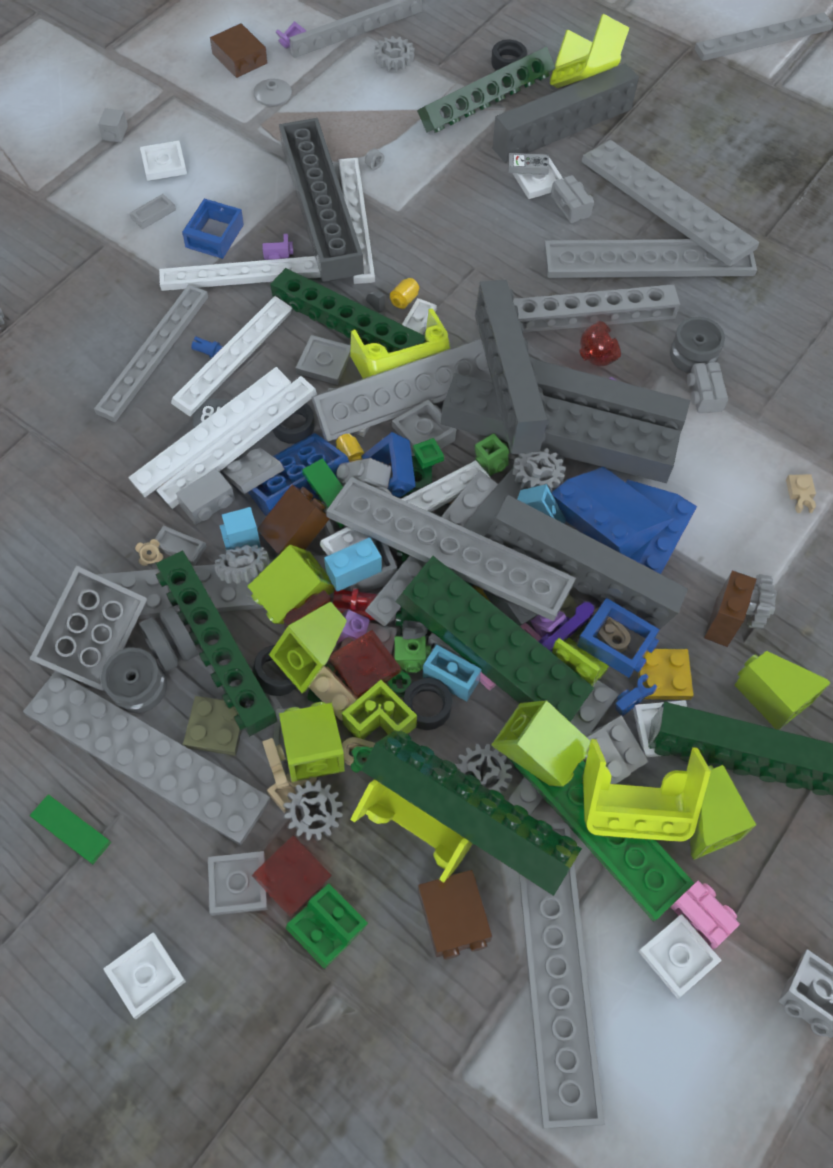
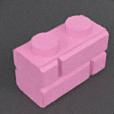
M698 880L670 908L678 916L682 914L714 950L740 923L736 920V913L729 906H722L715 898V891L708 884H701Z

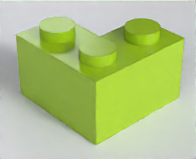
M382 680L377 682L342 712L343 725L356 738L363 740L379 726L388 734L394 730L409 734L417 727V715Z

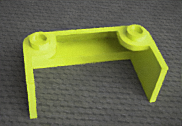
M602 14L593 42L570 30H566L555 63L556 69L553 70L550 78V85L560 88L616 67L621 60V52L629 27Z
M433 308L428 309L425 332L427 342L392 353H388L385 347L378 343L364 345L356 330L351 331L350 356L363 379L451 348L448 333Z
M591 739L583 774L584 816L588 830L592 834L600 836L679 842L690 839L695 833L711 773L699 749L692 748L686 771L675 770L665 775L661 788L610 784L611 773L606 767V761L597 739Z
M375 779L369 783L350 819L356 822L366 814L376 824L388 823L390 820H393L434 847L436 850L433 856L439 867L445 869L439 879L442 882H445L457 869L473 844Z

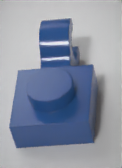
M647 674L639 677L636 688L632 691L627 689L617 697L616 711L622 717L631 711L635 705L640 704L645 697L654 694L657 690L656 684L651 688L643 686V682L648 679Z

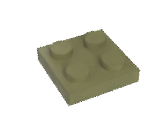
M195 696L183 746L188 749L236 756L241 731L234 720V716L237 715L234 708L228 709L224 700ZM243 703L242 707L247 708L246 703Z

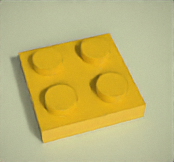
M654 649L652 653L647 651L643 657L647 661L638 673V679L640 676L647 674L648 679L643 682V686L651 688L656 684L657 690L654 694L644 699L691 700L694 695L688 649Z

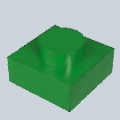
M434 438L413 445L412 451L422 469L444 461V454Z

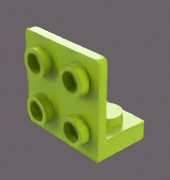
M558 638L552 650L555 656L592 686L597 680L601 679L608 670L609 666L579 648L577 646L578 643L571 638H568L565 642Z

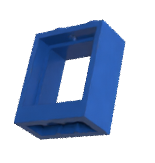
M204 198L182 231L185 248L223 259L244 226L242 209ZM209 219L229 224L221 237L202 232Z
M391 432L362 455V459L372 458V460L375 459L386 465L391 463L393 477L389 479L387 489L393 496L400 498L416 487L410 440Z
M606 598L580 635L577 646L630 678L634 671L638 673L641 671L647 659L643 658L646 652L652 653L659 642L656 636L660 629ZM609 617L645 638V641L632 660L595 638Z

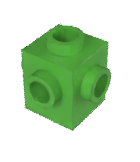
M495 434L475 444V460L489 476L496 472H501L509 465V450Z
M395 636V670H406L410 673L423 670V665L431 654V646L426 645L425 636L416 639H403V636Z

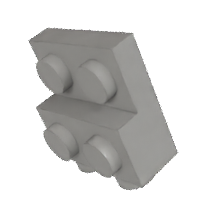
M429 399L392 420V427L400 436L410 440L411 448L415 444L434 438L440 449L455 441L457 430L456 428L440 424L442 412Z
M622 715L586 736L590 741L591 739H597L606 761V767L611 773L610 784L620 782L631 775V772L649 762Z
M807 949L801 955L793 975L787 980L778 1002L785 1006V1011L790 1016L795 1018L801 1017L811 1024V1029L819 1036L832 1038L833 967Z

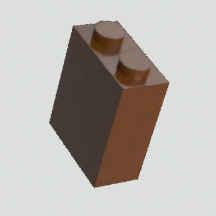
M242 23L210 37L212 54L236 78L268 64L266 47Z
M292 484L257 528V531L279 555L289 545L306 550L330 519L324 511L326 506L316 498L312 499L314 494L305 487L299 489Z
M733 570L731 571L716 598L704 639L726 647L729 646L744 622L756 578Z
M473 870L451 875L445 882L437 879L418 885V895L436 958L443 956L444 960L459 956V951L470 948L471 952H475L488 947L487 943L491 942L492 933Z

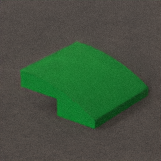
M328 883L309 900L308 905L287 923L285 929L326 969L363 931L368 922Z

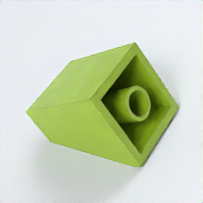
M289 545L247 586L253 593L251 595L253 600L260 606L263 605L268 611L266 613L267 617L274 624L289 625L335 591L326 570L310 551Z
M331 602L290 624L269 654L301 693L308 689L327 663L347 622Z
M766 651L759 657L756 654L745 662V667L737 674L739 679L734 686L775 729L780 730L814 703L830 685V682L822 676Z
M546 700L520 703L491 745L549 786H564L572 779L573 771L578 763L587 756V750L591 741Z
M317 702L307 708L292 707L279 713L292 782L345 771L344 752L332 703Z
M712 765L708 766L711 773L695 833L690 838L693 860L742 840L756 826L723 765L717 768H713Z

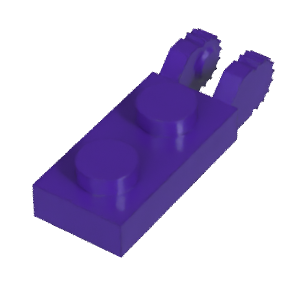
M588 601L581 603L576 608L574 617L571 619L566 617L556 626L558 630L552 636L547 633L538 642L552 652L554 643L558 638L565 642L591 619L594 613L593 604Z

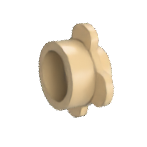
M151 539L148 543H137L135 550L139 552V563L141 565L147 566L163 559V555L159 552L158 547L160 544L158 540ZM148 550L152 552L150 555L147 554Z

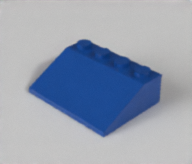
M314 433L274 455L273 457L281 462L284 470L253 488L248 493L266 517L292 484L299 489L305 487L314 494L312 499L316 498L319 500L320 498L302 474V469L323 458L337 478L336 473L339 465L349 462L348 457Z
M605 467L570 478L551 492L570 525L586 536L627 557L632 556L674 521L672 516Z
M627 479L626 483L674 518L673 522L629 557L661 574L697 506L676 493Z

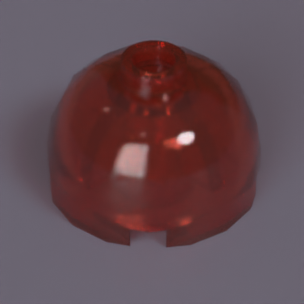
M601 320L584 330L580 340L581 349H579V353L584 361L588 360L591 364L598 367L612 364L621 357V349L616 337L611 339L608 333L612 330Z

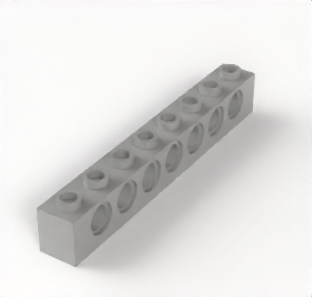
M674 285L514 298L513 300L514 305L518 307V320L523 324V333L676 319L680 306Z

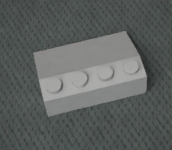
M76 565L29 660L103 691L101 682L103 666L109 657L117 651L124 649L148 598Z

